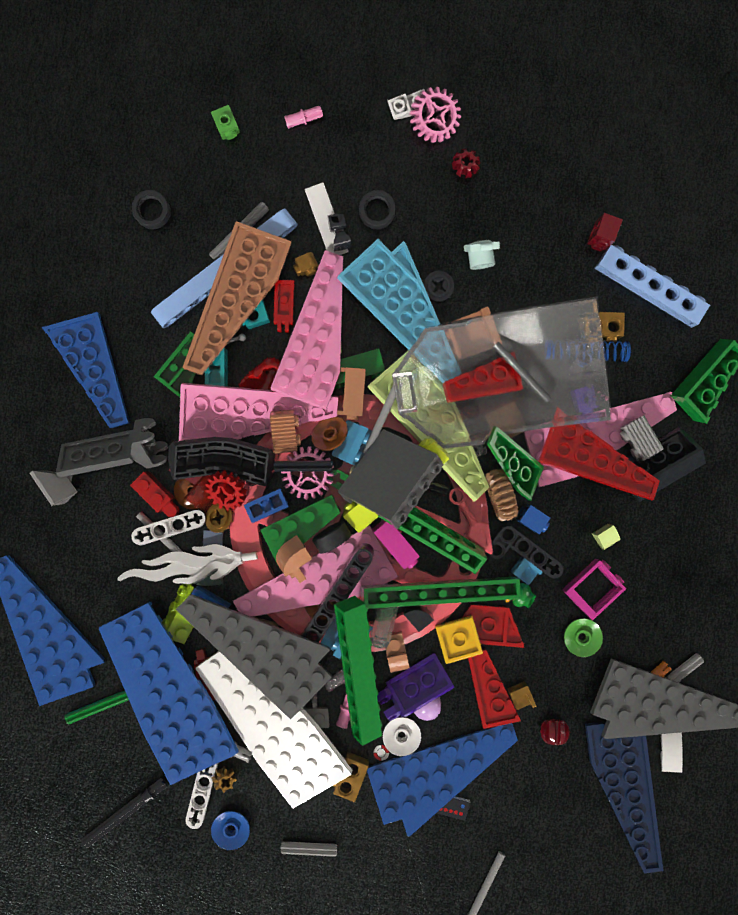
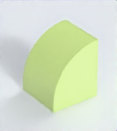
M607 524L592 533L602 550L607 549L620 540L616 528L611 524Z

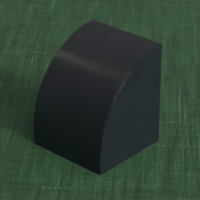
M408 606L403 609L405 617L418 632L434 621L433 614L423 606Z

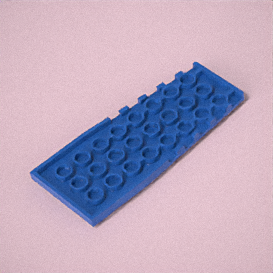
M148 602L99 627V631L143 734L167 780L172 785L236 755L239 750L212 698L200 679L197 680L193 674L192 666L190 663L187 664L183 658L182 650L180 647L177 648L173 642V636L163 626V620L160 615H156L151 607L152 603Z

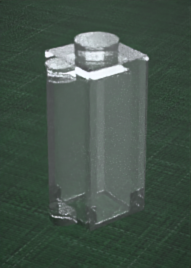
M399 607L377 608L369 636L374 647L387 648L389 645Z

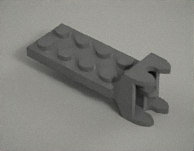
M154 419L135 420L133 430L61 444L56 474L60 478L133 463V460L145 468L157 467L164 464L168 458L167 456L156 454L166 450L169 446L163 441L156 442L154 433L149 432L148 429L156 425Z

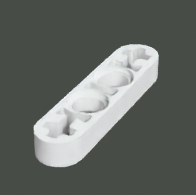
M194 510L142 526L132 532V540L135 544L145 545L193 530L205 524L206 516L202 511ZM194 514L202 516L199 524L191 522V527L187 528L185 516H188V520L193 519ZM177 519H181L184 522V527L181 530H175L173 527V522ZM158 525H163L165 528V533L162 536H157L154 533V529ZM151 527L150 531L152 536L154 537L153 539L150 540V536L144 537L143 542H141V540L136 539V536L139 535V531L145 534L149 532L147 528Z
M218 763L210 766L209 772H205L206 769L197 773L186 816V824L189 828L197 829L203 823L213 786L211 777L215 776V769H217ZM206 777L210 783L208 786H202L199 779ZM198 795L203 796L205 803L202 805L197 804L195 797ZM199 810L197 815V819L199 820H197V822H193L192 817L194 816L195 811Z

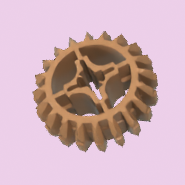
M494 469L486 473L485 478L489 485L487 489L488 495L500 521H508L517 517V501L511 482L504 470Z

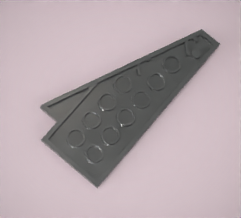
M190 594L176 609L290 720L332 678V674L319 663L331 649L327 645Z
M612 658L590 711L592 715L607 720L601 734L605 739L738 728L737 703Z

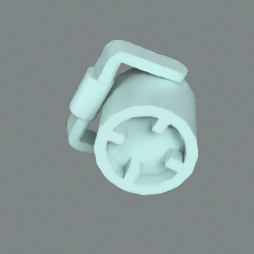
M483 240L464 245V251L468 252L470 269L476 270L494 266L493 249H500V243Z

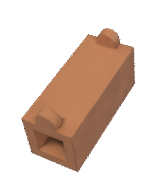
M340 368V372L346 373L343 411H337V415H347V419L358 420V416H362L366 369Z

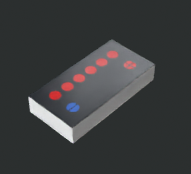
M455 796L437 814L465 821L470 800Z

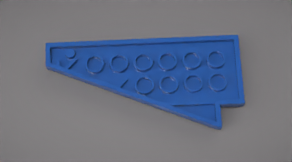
M10 555L1 557L0 597L39 706L94 687L95 682L90 668L106 662L105 658Z
M513 724L482 729L414 751L407 756H398L368 766L367 773L383 824L402 819L407 836H411L518 741Z

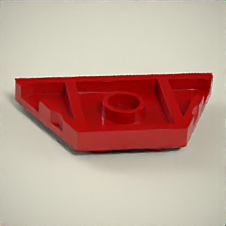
M481 604L469 605L462 618L473 616L480 644L524 648V643L509 607Z

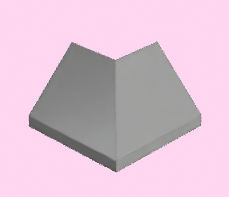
M40 470L30 472V475L51 506L65 504L77 493L71 483L73 475L59 478L56 472Z

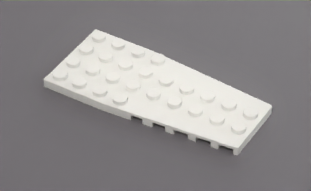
M219 651L196 667V671L250 752H252L257 763L292 808L351 775L353 771L318 724L303 708L290 720Z

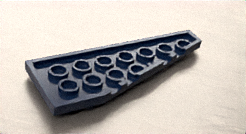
M606 721L585 724L590 763L644 873L663 871L646 736L605 739L601 734Z

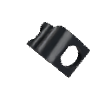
M343 212L327 215L329 230L335 234L334 252L351 248V238L345 233L346 222Z

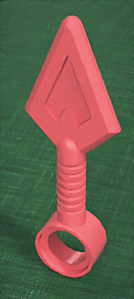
M462 488L451 489L448 493L449 501L459 506L470 524L467 538L482 547L488 554H492L489 524L476 521L465 503L467 495ZM454 491L462 493L461 501L455 502L452 499Z

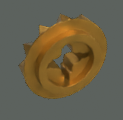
M218 503L213 504L206 513L205 522L207 528L214 533H224V530L230 529V523L234 522L232 520L233 512L231 508L227 511L225 506L220 509ZM220 515H223V516H224V517L221 519V522H220V521H216L217 518L220 517Z

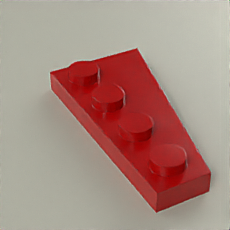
M515 351L510 353L516 359ZM503 357L443 383L447 403L523 389L521 376Z
M482 649L483 654L469 657L468 661L483 729L521 721L487 650Z

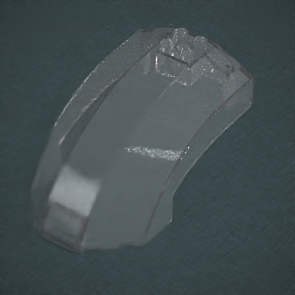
M597 296L487 314L427 327L392 374L399 415L412 422L417 429L433 438L444 449L482 445L490 437L494 426H497L505 434L549 427L611 420L612 415ZM499 341L509 353L515 351L516 360L552 397L545 403L521 377L523 389L520 391L447 403L443 383L461 374L468 373L477 367L486 365L493 360L502 358L493 348Z

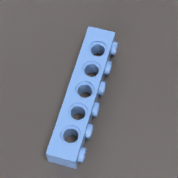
M610 245L595 266L596 270L691 328L700 323L710 306L703 297L691 294L685 286H678L673 283L670 277L660 275L652 266H645L640 262L639 258L627 255L617 245ZM617 261H621L623 263V269L617 267ZM633 271H637L640 274L639 279L633 276ZM650 281L655 282L656 289H652L650 287ZM666 291L672 293V299L667 298ZM683 300L688 303V309L683 307Z

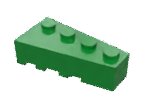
M332 494L262 528L261 532L275 561L277 552L284 543L297 535L302 544H304L340 514L341 510Z

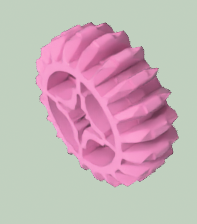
M430 87L427 89V92L423 90L420 92V96L415 97L417 103L411 104V107L415 110L409 112V115L414 116L410 123H416L413 130H420L418 132L419 137L425 134V141L430 138L432 143L436 142V140L442 142L444 138H450V133L454 134L456 132L454 127L459 126L456 120L460 119L461 115L456 112L461 110V108L455 107L458 100H451L453 97L452 93L446 96L447 89H443L440 93L439 87H436L434 91ZM431 99L439 100L444 106H437ZM424 104H425V105H426L425 109H426V112H427V113H426V117L423 119V118H422V109H423V106H424ZM441 110V112L436 116V118H432L429 120V118L432 117L435 112H439ZM448 111V122L445 125L444 115ZM432 123L440 131L431 130L426 124Z
M303 447L300 448L301 454L294 451V458L290 455L287 456V459L290 461H298L300 458L307 456L315 458L314 461H331L330 458L322 459L326 454L325 452L318 456L319 449L317 448L314 450V453H311V447L307 448V453H305ZM300 471V477L296 483L293 480L292 472H281L283 474L287 473V477H283L282 481L289 480L285 488L292 486L291 494L297 490V498H300L302 493H305L304 499L306 500L309 497V493H311L313 499L316 498L315 492L322 496L321 488L326 491L329 490L325 483H333L332 480L328 479V476L332 477L334 473H328V471H324L323 480L317 477L315 471L312 472L313 477L308 476L303 479L304 473ZM306 480H311L318 485L313 489L301 488V485Z

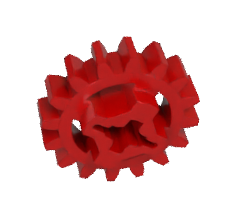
M223 470L222 473L216 471L205 484L207 487L205 492L210 493L207 498L214 500L212 504L218 503L220 509L225 506L227 511L230 508L236 510L237 507H241L247 498V495H245L247 489L243 488L244 482H239V476L233 477V472L228 475L226 470Z

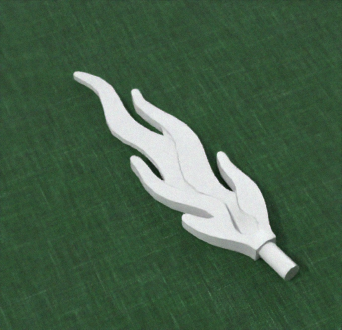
M218 544L202 547L194 546L192 549L196 552L213 554L203 557L186 552H170L150 561L142 560V563L148 566L171 563L170 565L158 570H128L120 575L117 580L121 581L128 577L136 576L157 582L170 576L185 574L191 576L174 579L173 583L192 584L205 579L213 572L215 573L210 576V579L217 580L229 574L240 564H243V561L258 559L257 552L243 554Z

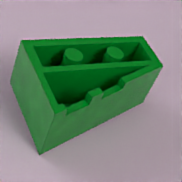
M191 331L154 376L179 397L181 395V384H193L196 375L194 372L183 369L195 335Z

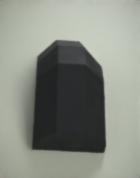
M208 437L173 441L169 445L168 461L173 480L215 474L216 471L222 473L223 470H226L228 475L233 472V477L235 478L239 476L241 480L266 486L274 469L275 454L272 449L241 440Z

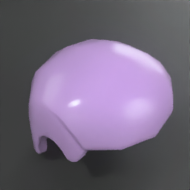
M440 697L418 709L414 714L419 719L426 721L435 719L441 711Z

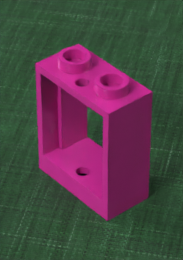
M382 520L372 528L373 533L404 570L407 567L411 569L418 563L417 559L420 556L393 525Z
M594 559L562 589L592 621L626 590L622 585L624 583L622 578L617 574L613 575L609 571L611 567L604 560L600 561L598 559ZM598 568L614 587L593 607H590L574 589Z

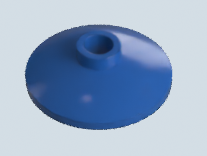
M226 811L219 814L211 827V835L214 842L226 850H235L243 846L250 833L247 819L235 811ZM232 825L235 827V829L230 830L228 826Z

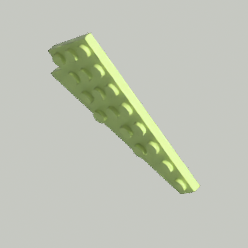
M408 350L371 382L368 388L384 404L394 381L402 383L390 412L419 443L425 438L429 439L432 436L439 442L449 455V460L444 463L442 468L473 501H476L489 488V485L455 402L447 403L443 384Z

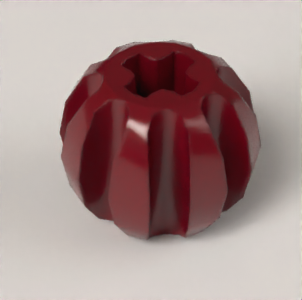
M467 148L461 149V153L457 152L454 155L452 167L453 170H458L456 175L461 177L464 174L466 178H470L472 173L476 174L480 169L478 165L481 163L480 158L475 157L476 151L472 149L471 152H468Z
M547 719L541 725V737L547 744L562 745L569 739V726L565 721Z

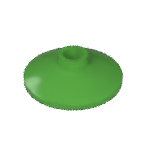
M581 618L574 620L565 630V645L576 656H591L602 645V631L590 619ZM581 633L585 634L584 639H579Z

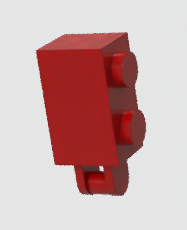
M150 471L143 472L130 485L157 513L163 511L168 517H174L179 514V508L173 502L176 498Z

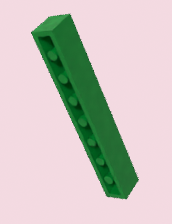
M516 577L361 586V601L366 603L368 609L521 599L520 579Z
M352 596L334 604L352 735L363 746L382 736V722L379 715L380 706L377 700L378 690L375 684L374 658L371 653L372 641L369 637L370 625L367 621L368 608L364 601H361L356 596Z

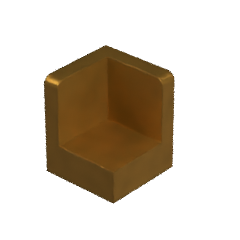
M525 681L507 688L517 710L531 705L533 708L537 707Z

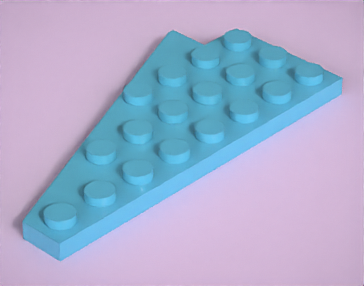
M377 239L342 271L337 279L442 384L459 376L461 371L406 243L403 241L391 252Z

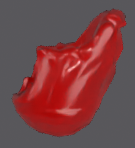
M274 357L264 359L241 380L238 386L240 388L271 390V385L281 361Z

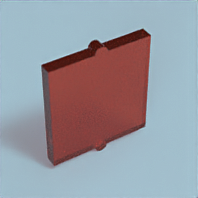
M211 475L202 476L184 497L195 508H200L206 513L214 501L213 499H208L207 497L210 493L205 492L207 488L205 484Z

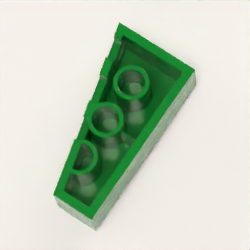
M720 339L670 395L693 421L708 423L712 409L717 407L719 403L717 401L722 391L726 390L729 378L735 374L738 368V343L735 340Z

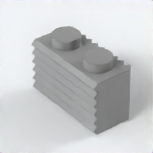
M644 415L620 428L622 439L630 444L632 456L639 461H644L664 449Z

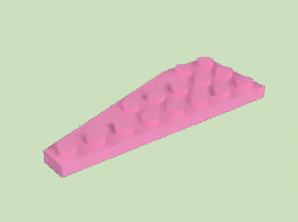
M327 250L323 254L271 385L272 391L325 410L328 407L340 375L342 283L337 277L343 271V256Z
M672 392L573 419L611 445L614 450H618L627 444L620 435L622 432L620 428L644 415L652 427L677 409L674 399L670 396ZM551 425L523 432L528 452L538 462ZM542 464L544 468L537 485L542 487L575 478L578 475Z

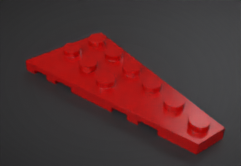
M557 407L539 463L649 500H654L660 482L643 468L628 460L629 458L625 455H621L614 450L611 445L589 429L587 430L578 424L575 419L564 414Z

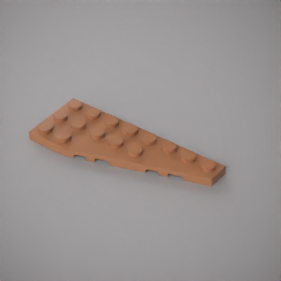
M235 222L183 369L199 375L204 374L279 280L291 241L243 223Z

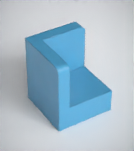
M522 556L510 571L528 585L537 574H542L540 569Z

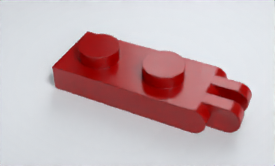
M278 280L275 283L274 325H277V332H282V325H285V333H289V326L293 325L294 280Z

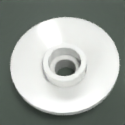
M398 717L385 726L383 742L387 750L392 754L407 756L419 747L421 732L413 720L406 717ZM404 732L405 736L399 737L398 733Z

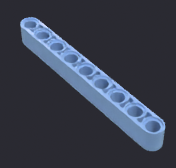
M282 209L257 229L284 238L298 224L286 209ZM223 255L153 308L151 314L162 328H166L209 296Z

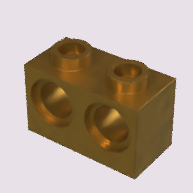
M584 312L581 317V337H587V340L590 341L598 340V338H606V341H618V338L624 336L625 313ZM590 322H593V323L596 324V326H597L596 331L590 330V328H589V323H590ZM609 323H613L615 325V332L609 330Z
M347 752L344 758L348 765H357L358 768L353 770L348 777L332 785L334 787L333 794L355 802L367 772L369 760ZM343 782H348L351 786L349 788H344L341 786V784Z

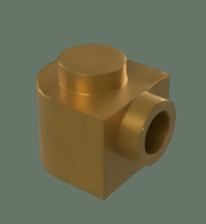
M312 252L295 258L296 265H293L298 276L306 275L307 277L317 272L316 269L319 267Z

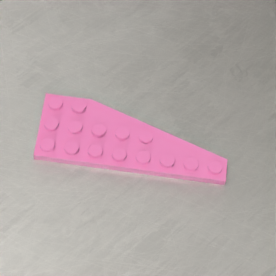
M182 383L179 441L208 437H224L239 440L247 436L271 432V411L293 409L294 415H298L299 425L337 417L338 396H331L328 407L325 410L272 390Z
M369 525L360 533H354L342 545L329 552L316 554L312 557V560L301 566L300 570L306 577V580L299 583L296 577L292 579L290 575L285 577L282 573L235 599L233 602L240 613L250 617L321 604L358 546L363 543L370 544L373 547L374 556L371 564L348 598L352 596L360 597L361 586L384 585L398 576ZM365 551L359 553L363 558L369 557V554ZM356 568L349 569L353 574L359 573ZM339 584L341 589H348L346 584Z

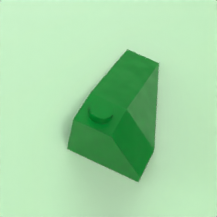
M494 426L487 442L488 447L516 491L527 500H532L544 466L502 430Z

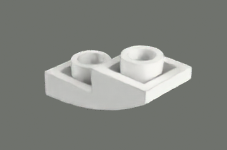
M423 90L407 96L403 94L388 100L393 119L410 117L409 112L415 110L411 107V104L417 103L415 97L420 96V92ZM424 104V106H423L422 112H425V111H426V109H425L426 105H425V104Z
M682 732L661 734L662 772L682 773Z

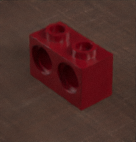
M604 213L594 223L587 244L591 245V248L594 250L605 251L615 242L623 219Z

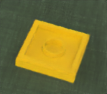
M472 615L435 626L446 664L483 654Z

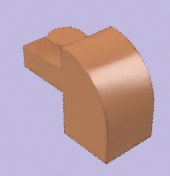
M296 535L280 547L276 555V562L285 577L288 575L292 579L296 577L299 583L306 580L300 567L312 560V557Z
M402 631L383 635L390 672L410 669Z

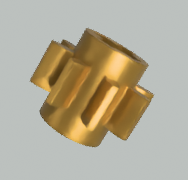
M225 766L219 770L215 769L216 774L211 777L215 783V789L221 788L223 793H225V790L233 789V782L237 781L236 777L233 776V769L227 770Z

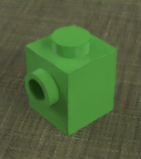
M229 105L211 112L223 140L233 139L240 133Z

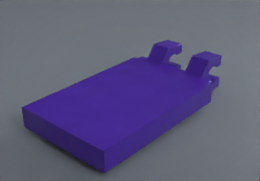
M433 653L410 667V669L385 682L387 685L386 689L378 693L377 700L382 705L392 699L394 706L384 711L386 718L392 721L399 716L407 717L455 687L436 654Z

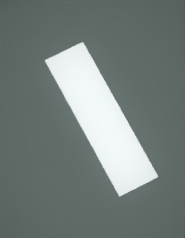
M324 183L306 188L305 192L326 250L338 255L347 253L348 249L335 252L333 249L335 234L329 230L327 215L335 213Z

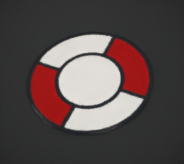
M377 745L374 748L373 756L376 760L385 761L389 757L390 752L385 745Z

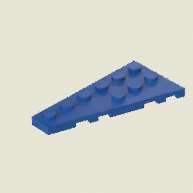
M95 312L42 327L78 382L85 389L88 397L96 405L97 410L109 428L129 424V417L100 313Z

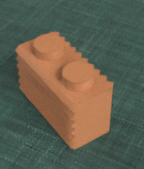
M293 409L271 411L270 423L274 454L297 452V446L301 445L300 434H296V427H299L298 415H294Z

